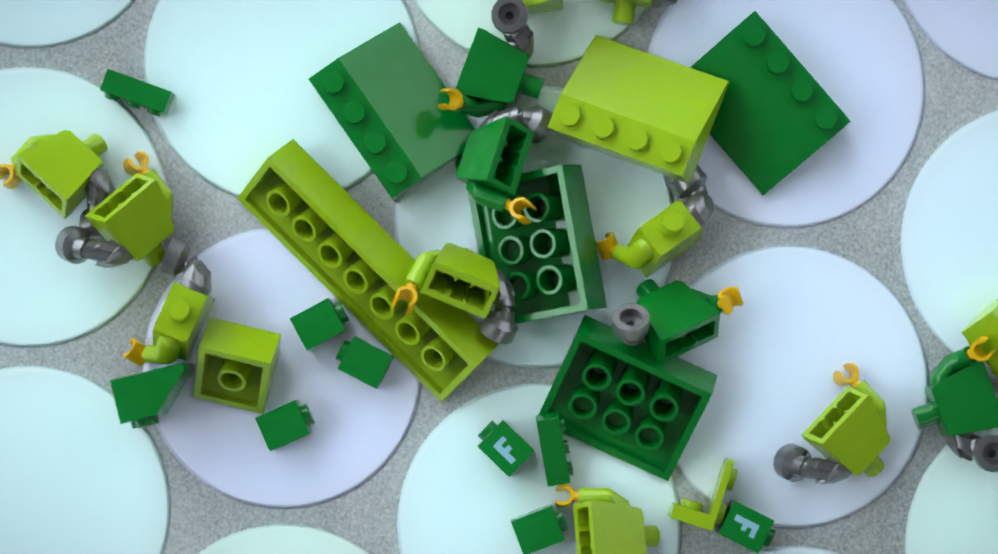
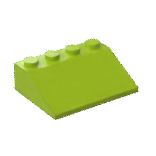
M595 35L561 92L547 128L563 139L690 184L730 82Z

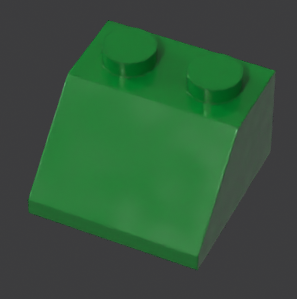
M182 362L110 380L120 424L131 423L132 429L158 424V416L168 414L194 371L193 363Z

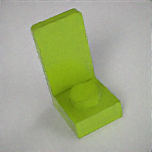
M724 458L707 513L702 512L703 504L682 498L681 504L671 503L668 516L713 531L715 524L721 525L727 508V504H723L722 500L726 489H733L738 470L733 468L735 461Z

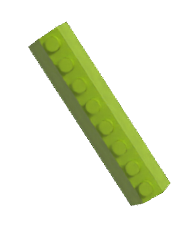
M294 139L290 140L265 160L237 197L441 403L499 345V343L490 340L481 333L479 329L480 324L467 311L420 292L421 290H416L418 298L410 314L406 315L409 303L405 300L397 301L395 307L392 308L396 291L399 287L407 285L405 279L415 260Z

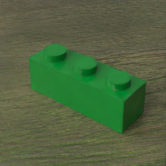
M107 69L100 88L103 93H106L105 98L116 102L118 98L127 101V106L139 109L140 106L148 109L147 113L160 117L161 114H168L175 95L171 91Z
M558 412L536 415L547 485L550 487L570 483L569 476L573 475L571 461L567 462L566 454L570 453L568 440H563L562 432L566 431L564 418L559 419Z

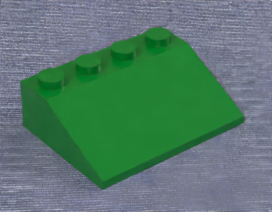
M756 11L744 19L690 67L730 82L710 131V136L762 196L851 122Z
M400 22L340 56L308 78L394 202L462 155L469 134L475 130L465 114L459 113L456 110H440L438 108V104H449L450 102L449 95L445 92H440L441 89L447 88Z
M561 164L521 174L514 196H510V200L513 201L515 198L524 197L536 207V210L526 207L521 211V215L531 221L530 224L520 223L508 210L502 213L482 206L468 193L478 253L491 259L495 263L496 268L513 284L516 306H513L512 310L515 313L514 321L516 324L607 308L581 164ZM492 304L489 312L495 310L494 304Z
M584 315L538 415L558 412L559 419L564 418L566 431L562 433L668 481L713 394L717 375L679 357H675L660 365L646 342L643 341L633 346L627 345L613 333L611 326Z

